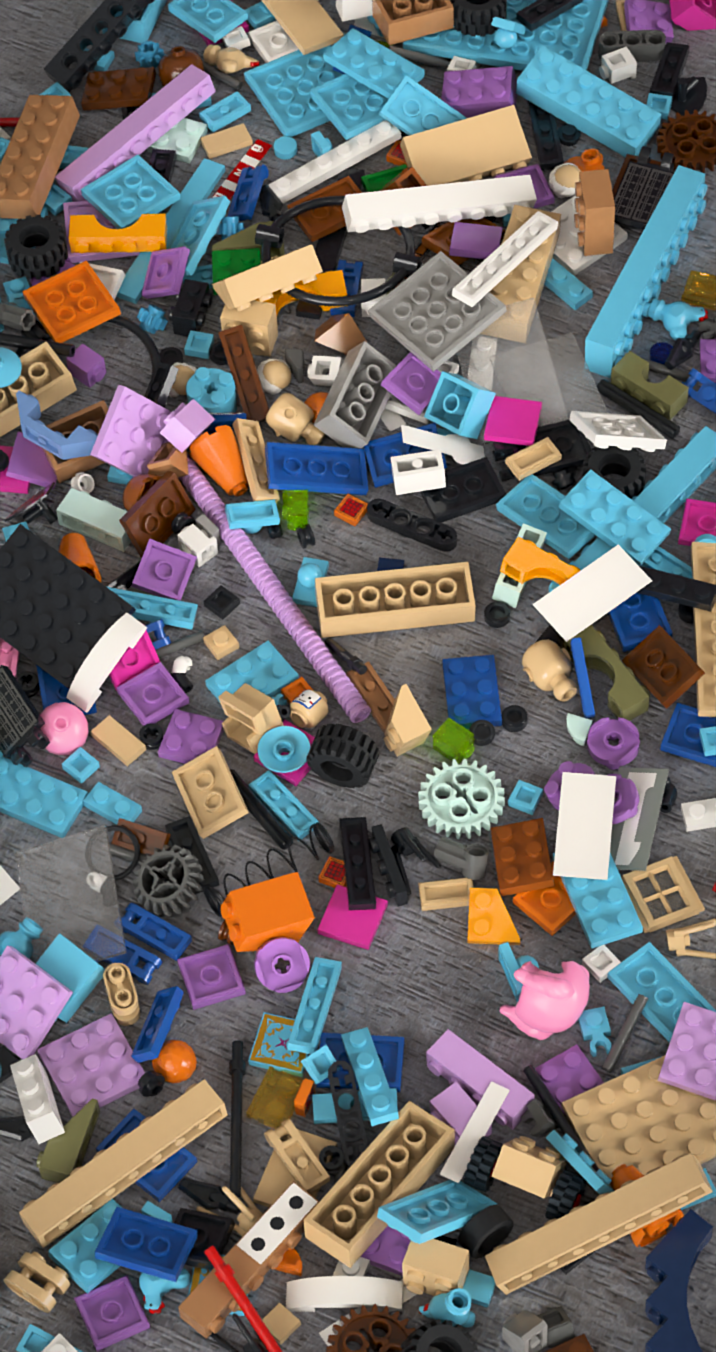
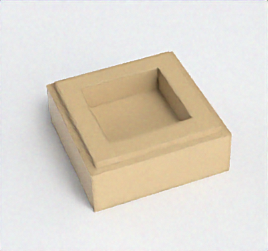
M280 1302L262 1319L274 1339L280 1345L301 1325V1321Z

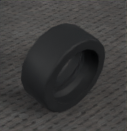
M499 1205L488 1206L477 1213L464 1226L458 1236V1242L464 1249L469 1250V1255L472 1258H482L492 1252L495 1247L499 1246L511 1233L514 1222Z

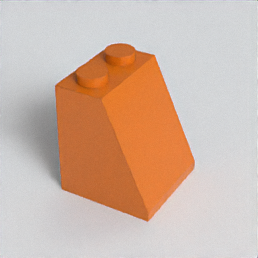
M298 872L232 890L221 905V915L227 923L229 938L234 943L236 952L257 951L266 941L275 937L292 938L299 942L315 918Z

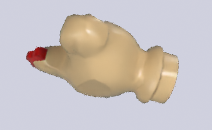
M208 45L203 55L206 63L212 66L217 65V68L225 74L238 72L242 68H253L260 64V61L245 55L237 48L221 49L219 45Z

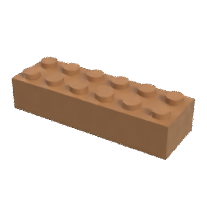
M28 96L0 164V218L26 219V216L31 215V217H35L41 214L80 117L72 96Z

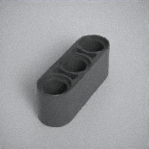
M660 30L607 31L599 36L598 56L601 59L602 55L627 47L636 62L659 61L665 49L666 36Z

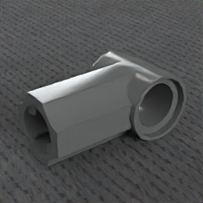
M0 302V324L23 331H29L35 325L36 316L32 310L17 306L14 302Z
M442 837L439 840L434 851L436 860L461 869L462 875L469 879L478 880L486 875L489 850L485 846L479 844L464 845L446 837Z

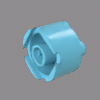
M200 367L188 380L186 385L188 403L194 399L208 413L236 412V388L231 373L216 368Z

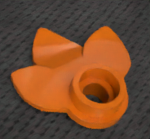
M594 148L587 149L581 156L572 157L564 162L576 165L582 172L605 169L602 164L604 161L603 155Z

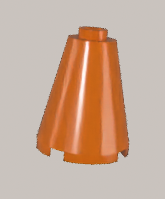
M227 425L215 427L217 432L211 435L205 432L195 439L190 445V452L188 453L229 496H241L247 492L249 484L234 432Z
M79 533L65 535L61 540L58 552L101 583V574L85 537Z
M622 1164L611 1173L613 1177L610 1183L615 1191L621 1188V1185L625 1182L637 1180L644 1175L634 1165L627 1166ZM678 1209L631 1232L630 1236L636 1247L639 1244L641 1247L655 1242L666 1235V1229L672 1223L675 1226L684 1217V1213L681 1209Z

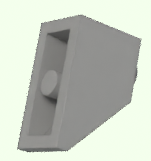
M524 1310L520 1314L514 1313L504 1321L502 1338L514 1352H541L547 1347L548 1325L543 1319Z

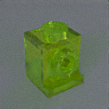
M283 490L282 518L287 520L288 530L296 531V527L299 526L304 528L305 524H308L309 521L308 490Z

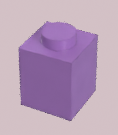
M83 343L75 350L73 357L66 358L67 367L71 375L89 388L96 382L101 381L106 374L104 358Z

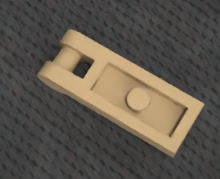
M289 1118L281 1122V1126L275 1130L271 1128L264 1132V1136L270 1146L274 1148L298 1185L310 1194L330 1182V1176ZM285 1136L290 1137V1139H288L287 1141H285V1142H283V1143H282V1141L280 1140V1139L284 1138Z

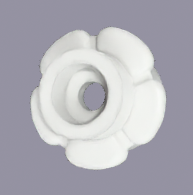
M78 472L71 479V487L73 489L87 493L92 492L94 489V479L89 474Z

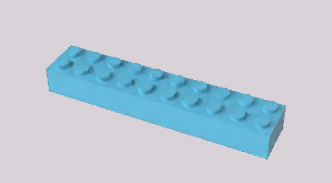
M678 165L585 339V370L611 378V369L623 358L625 352L628 353L631 350L634 335H639L643 325V318L648 317V310L653 299H658L662 282H667L671 265L677 263L680 248L686 246L689 231L694 230L698 214H702L705 209L706 200L703 199L707 191L705 173Z

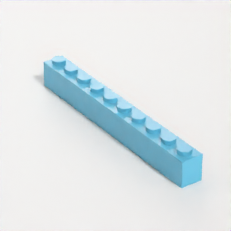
M707 426L699 433L696 432L691 437L689 444L684 449L680 448L675 454L674 459L660 469L658 476L654 480H649L644 486L643 491L631 500L665 523L686 501V498L688 499L716 469V432ZM597 536L591 545L588 544L584 547L580 557L575 562L571 561L568 565H574L582 570L610 551L612 547ZM552 581L549 585V593L560 585Z

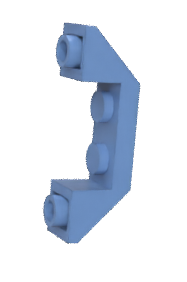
M21 391L16 393L23 437L62 460L90 456L98 437L95 431L78 425L66 439L62 433L52 431L39 420L42 416L40 405L33 395H26Z

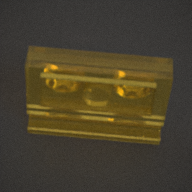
M691 270L681 301L690 305L716 310V276Z
M270 1066L246 1112L247 1118L258 1120L259 1123L274 1129L280 1127L281 1122L288 1118L291 1119L295 1111L294 1100L304 1079L283 1071H276Z

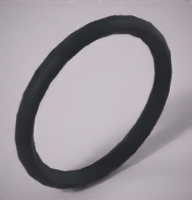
M118 825L106 826L98 830L89 840L86 849V861L92 873L104 875L112 881L127 877L137 866L140 857V846L136 836L129 829ZM109 831H120L128 835L132 840L135 851L134 859L129 868L118 875L102 874L92 862L91 853L93 845L102 834Z

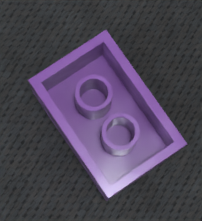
M513 66L446 71L444 72L441 100L466 118L514 105L516 109L517 79Z

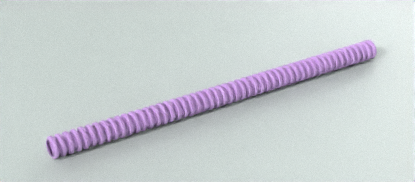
M164 438L162 444L167 443L169 441L166 438ZM187 453L188 475L179 477L182 484L190 492V495L194 498L202 512L219 528L221 539L236 557L241 567L244 568V571L248 574L253 584L256 585L260 594L264 596L268 605L276 613L280 622L288 630V633L292 636L297 646L300 647V650L304 653L309 663L312 664L317 674L321 676V680L325 682L329 691L337 699L338 704L341 705L346 715L350 717L351 722L358 723L365 720L369 716L371 708L362 698V695L358 693V690L354 687L349 677L346 676L337 660L333 658L329 649L325 647L324 642L321 641L317 632L313 630L312 625L309 624V621L297 607L292 597L289 596V593L277 579L272 569L269 568V565L249 540L244 530L241 528L229 529L225 504Z

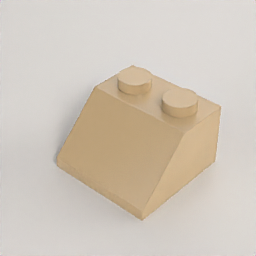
M407 684L401 686L394 700L384 733L386 736L384 737V742L389 751H394L397 757L425 743L432 730Z

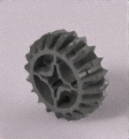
M164 845L162 850L155 847L153 855L146 853L147 860L145 862L138 861L141 869L133 871L134 875L138 878L131 881L133 886L136 887L133 892L138 898V903L145 907V910L161 917L163 914L167 917H172L174 911L177 914H182V907L184 906L191 909L189 902L192 899L198 900L195 893L203 891L202 886L198 884L204 881L203 875L200 874L203 869L198 863L197 857L191 855L188 849H182L178 845L173 847ZM162 878H165L167 880L170 879L174 883L172 884L169 881L165 882Z

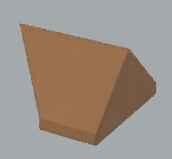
M349 313L333 315L316 329L314 339L315 342L342 352L345 355L363 341L367 342Z
M170 442L162 444L147 465L149 469L148 474L163 476L167 471L175 472L177 478L188 475L187 449L181 453Z

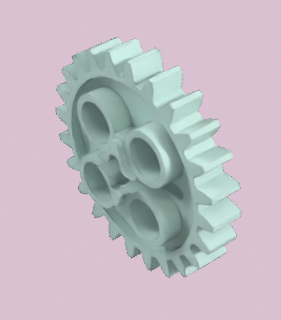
M453 759L452 766L442 762V770L434 767L433 775L426 774V782H421V791L418 792L420 800L419 810H422L423 819L428 818L429 827L436 824V833L444 829L446 830L447 838L454 832L457 839H460L461 833H465L466 837L470 839L471 832L474 831L478 836H481L482 827L490 831V822L498 823L497 815L503 814L502 806H505L504 788H501V779H495V771L487 773V765L479 769L477 768L476 760L470 766L467 764V759L463 760L462 765H458L457 761ZM466 781L468 783L460 784L459 782ZM440 796H446V797H448V798H446V799H439L438 797H440ZM477 799H485V801H482V802H479V801H476V800H477ZM460 813L464 814V816L462 817L455 816L456 814Z

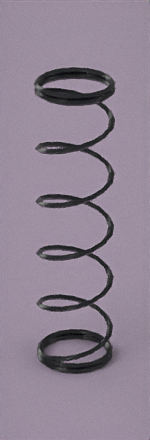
M319 822L310 826L309 838L312 849L302 839L291 836L288 841L291 862L280 851L269 849L266 858L270 875L259 864L248 861L245 866L248 886L251 885L247 872V866L250 863L259 867L269 879L274 878L269 863V852L271 851L281 855L293 870L298 872L290 849V841L292 839H297L303 843L316 860L319 861L312 840V828L323 849L330 854L334 852V844L327 830ZM319 830H320V831L322 832V834L324 835V837H325V839H326V841H327L329 847L327 846V844H326L325 841L323 840V838H322V836H321ZM227 873L224 876L223 883L226 897L228 895L226 887L227 876L234 877L244 887H246V885L235 875ZM208 885L204 886L203 893L208 904L217 916L222 917V903L218 896L223 901L225 898L214 888Z

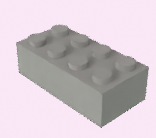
M365 341L349 350L314 422V426L342 447L360 449L367 445L391 395L388 390L381 386V383L397 365Z

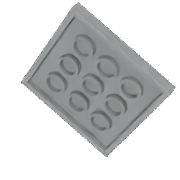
M440 251L371 307L368 313L375 322L434 372L502 316L507 309L506 305L490 292L473 307L453 297V288L469 274Z

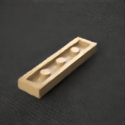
M236 418L232 425L253 501L275 499L277 504L280 500L277 489H268L265 443L259 421Z

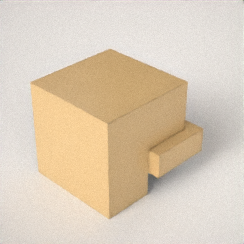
M244 683L233 694L225 690L218 697L225 715L228 716L222 722L227 738L254 754L258 752V743L267 731L284 726L274 699L247 683Z

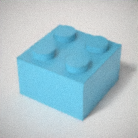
M442 371L424 417L460 436L477 439L496 393L460 375Z

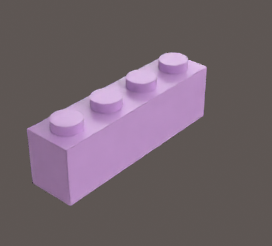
M449 1029L426 1052L428 1069L434 1075H441L447 1079L450 1086L457 1082L477 1106L490 1082L509 1089L507 1097L494 1118L502 1126L507 1125L513 1130L521 1122V1117L528 1110L526 1105L534 1100V1093Z

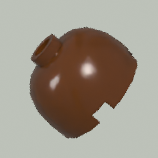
M183 46L172 48L160 60V82L162 81V85L166 86L191 64L204 71L202 59L195 51Z

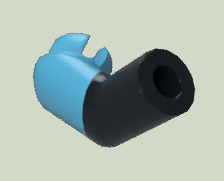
M279 693L271 698L274 699L281 719H285L290 716L291 712L290 708L286 706L287 699H284V695Z

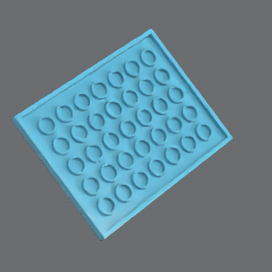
M507 0L506 20L521 24L516 20V13L537 0ZM583 0L580 4L533 31L526 28L524 35L516 33L517 41L508 49H503L496 44V31L491 35L485 34L482 37L476 35L474 37L470 34H462L461 31L455 30L454 26L449 30L404 41L403 49L449 59L457 56L476 61L479 64L497 67L513 66L515 70L524 71L542 45L587 70L609 0Z

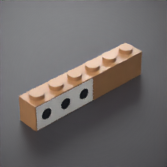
M294 1181L223 1258L226 1264L229 1263L235 1274L233 1276L246 1295L251 1290L255 1291L259 1288L264 1280L263 1276L270 1269L274 1270L278 1267L283 1259L282 1255L289 1248L293 1249L297 1246L302 1238L301 1234L304 1232V1219L320 1202ZM215 1268L178 1307L180 1318L206 1339L212 1333L216 1334L223 1327L225 1318L232 1311L236 1312L240 1308L224 1282L220 1283L214 1274L216 1272Z

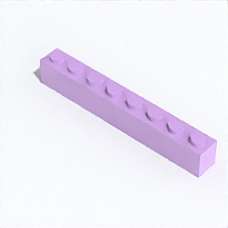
M191 64L57 174L55 179L59 187L72 196L74 202L84 201L85 198L81 193L82 188L137 154L140 155L215 93L210 75Z

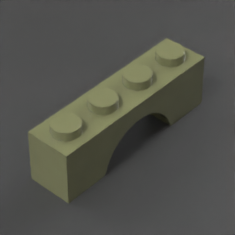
M590 625L575 635L573 638L581 637L587 669L599 670L605 673L613 682V687L608 692L607 707L615 717L630 721L648 711L650 694L644 685L640 686L631 668L623 665L617 651L607 645L600 630L596 631ZM571 638L567 642L564 640V648L568 651L574 664L570 645L573 638Z

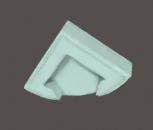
M568 713L566 726L570 735L576 743L585 746L593 720Z

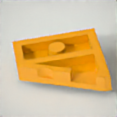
M470 888L468 943L500 945L508 942L509 945H520V937L497 889Z

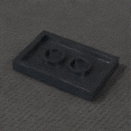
M487 457L445 471V488L420 491L434 520L440 523L496 504L506 495Z

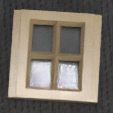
M671 856L647 866L646 871L634 870L621 877L643 926L644 933H651L698 915L699 912L705 909L677 856Z

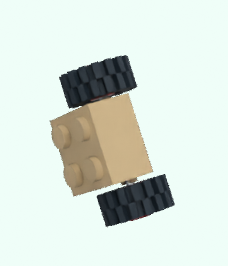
M482 1136L474 1148V1153L471 1154V1160L467 1165L464 1175V1184L485 1193L490 1189L494 1178L544 1199L549 1196V1204L547 1205L545 1216L550 1220L559 1219L569 1214L573 1208L579 1206L587 1181L582 1176L565 1170L568 1161L561 1156L557 1149L551 1147L543 1149L535 1146L536 1141L525 1136L514 1138L505 1144Z

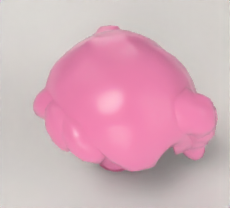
M531 961L524 963L514 972L515 979L523 984L519 1001L516 1006H501L500 1013L508 1017L518 1029L529 1037L538 1040H545L553 1033L567 1030L580 1018L589 999V972L584 966L574 961L562 962L563 973L554 974L549 971L540 970Z

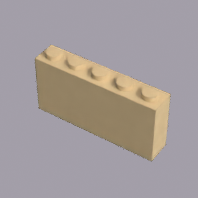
M514 105L403 137L400 143L407 167H413L427 186L483 180V177L490 175L494 178V176L504 174L506 170H518L527 167L532 158Z

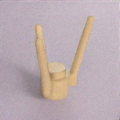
M716 918L683 928L666 930L668 950H676L677 957L686 955L716 959V953L685 949V946H690L689 934L715 927Z
M223 1186L222 1191L242 1211L237 1217V1221L240 1223L239 1225L235 1224L233 1230L243 1237L263 1213L255 1206L242 1187L241 1197L248 1207L226 1186ZM201 1206L196 1208L199 1212L217 1215Z

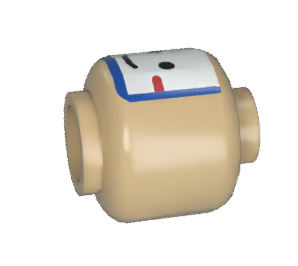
M310 689L303 691L290 704L291 720L301 728L315 727L328 714L327 699L324 694Z

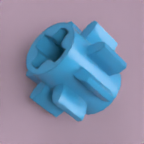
M145 41L138 45V51L135 52L136 61H140V67L156 68L164 56V51L159 48V43L153 41Z
M223 217L217 227L216 235H221L222 241L244 230V223H239V217Z
M149 304L146 309L141 307L137 318L141 321L139 326L152 334H155L159 329L164 331L168 320L164 317L166 312L152 304Z

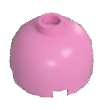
M66 702L54 703L46 707L40 714L45 722L40 729L50 741L45 748L48 752L59 756L70 755L85 744L89 734L88 721L78 707Z

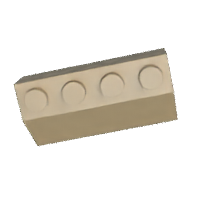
M311 244L212 284V286L228 309L237 308L238 311L252 306L250 301L259 299L260 302L273 298L272 292L279 289L282 293L294 289V283L301 280L303 284L312 282L317 279L316 274L323 271Z

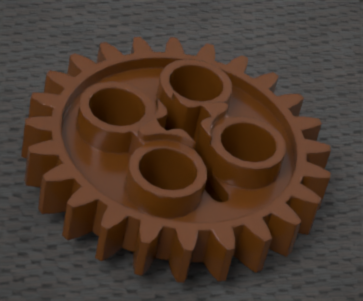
M695 109L693 114H689L685 110L684 116L677 112L675 119L668 117V123L662 122V128L658 129L656 139L657 153H661L660 159L662 160L664 153L668 152L674 154L672 160L674 170L680 165L689 169L700 170L702 173H705L706 168L713 172L714 165H716L715 114L708 117L707 111L700 115L697 109Z
M374 1304L372 1312H368L366 1307L362 1305L360 1314L350 1309V1319L342 1315L340 1317V1324L342 1326L333 1325L332 1331L335 1335L328 1336L327 1342L332 1345L326 1347V1352H368L369 1346L374 1352H400L403 1350L400 1348L402 1342L416 1328L406 1329L409 1319L406 1318L399 1321V1311H396L392 1316L388 1315V1306H385L382 1312H378L377 1305ZM380 1328L387 1335L381 1338L376 1337L372 1331ZM360 1330L365 1331L368 1341L363 1336V1334L360 1333ZM354 1341L359 1343L361 1348L353 1351L346 1344Z

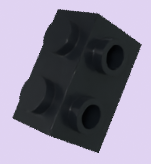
M185 279L180 293L176 295V305L170 309L169 320L173 323L174 334L188 337L190 330L200 332L201 326L203 327L205 324L207 310L211 307L213 295L209 292L208 283Z

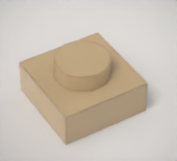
M225 625L203 637L204 644L217 660L239 649V642Z

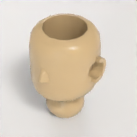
M283 393L279 396L266 415V422L274 429L276 436L282 435L290 442H295L302 436L306 439L308 445L318 446L326 436L325 433L314 426L312 422L314 419L313 410L291 393Z
M547 639L532 644L525 651L522 657L523 671H526L529 675L530 682L533 681L543 691H553L555 698L560 701H567L577 693L575 681L569 679L572 672L571 658L565 648L561 649L558 644Z

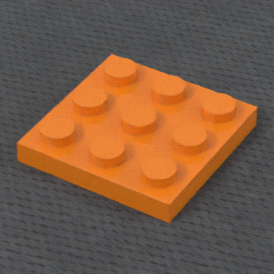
M87 260L22 291L25 300L54 342L63 343L121 314L119 306Z

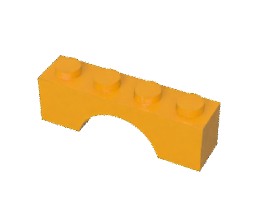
M141 214L137 222L123 229L104 227L96 220L94 215H70L69 243L71 253H131L167 249L168 231L166 214Z
M342 270L316 274L317 279L307 284H303L302 280L294 283L296 288L316 295L347 296ZM279 289L272 292L273 298L263 302L275 304L277 316L283 306L299 299L287 293H282ZM319 305L324 311H329L330 308L344 307Z
M519 536L503 558L500 572L521 584L533 578H547L559 585L581 571L578 567L561 561L555 554L547 553L538 548L532 541L524 540Z

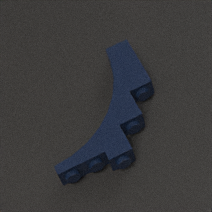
M692 1209L685 1214L646 1257L645 1269L647 1274L658 1283L661 1281L662 1283L647 1298L645 1312L650 1321L658 1326L660 1324L662 1326L646 1343L645 1352H703L691 1327L687 1308V1288L694 1265L700 1253L712 1238L713 1226Z

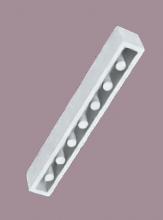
M521 175L345 195L342 210L347 231L363 233L373 229L388 230L391 227L399 226L408 228L417 224L433 225L437 222H457L461 219L472 218L473 220H478L488 216L503 217L512 213L514 205L533 208L537 198L531 176Z

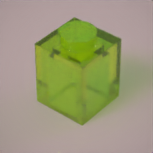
M448 718L433 734V749L451 761L455 759L459 765L464 758L468 759L474 752V734L451 718Z

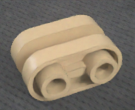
M110 964L104 970L103 979L113 1017L122 1026L133 1025L139 1020L141 1012L131 972L125 964Z
M25 1252L18 1261L22 1271L18 1273L11 1270L3 1281L15 1294L43 1312L49 1313L56 1305V1300L52 1294L56 1292L63 1295L71 1285L68 1281L69 1275L58 1266L52 1268L46 1264V1260L37 1252H32V1254ZM32 1277L45 1286L41 1288L29 1279Z

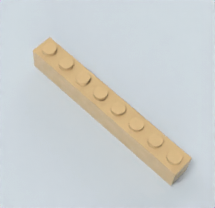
M205 1079L200 1083L191 1085L179 1098L167 1102L161 1111L154 1116L145 1118L136 1129L121 1135L116 1143L108 1149H103L96 1153L90 1162L75 1168L70 1173V1176L62 1182L50 1186L44 1195L37 1200L29 1201L23 1207V1210L19 1212L24 1225L40 1246L45 1248L226 1117L228 1114L224 1102Z
M693 1153L682 1154L663 1167L651 1169L647 1172V1175L637 1180L625 1182L621 1185V1188L611 1193L599 1195L595 1201L585 1206L573 1208L569 1214L559 1219L547 1221L543 1227L533 1232L521 1234L517 1240L509 1244L495 1247L491 1253L485 1255L496 1286L507 1295L713 1191L700 1162Z

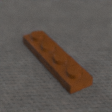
M241 324L218 332L243 411L247 415V420L259 421V423L266 421V415L270 408L243 325Z

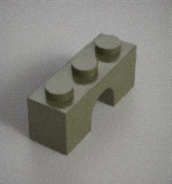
M629 351L611 369V383L671 420L688 402L689 387L670 375L660 383L646 381L649 375V362Z

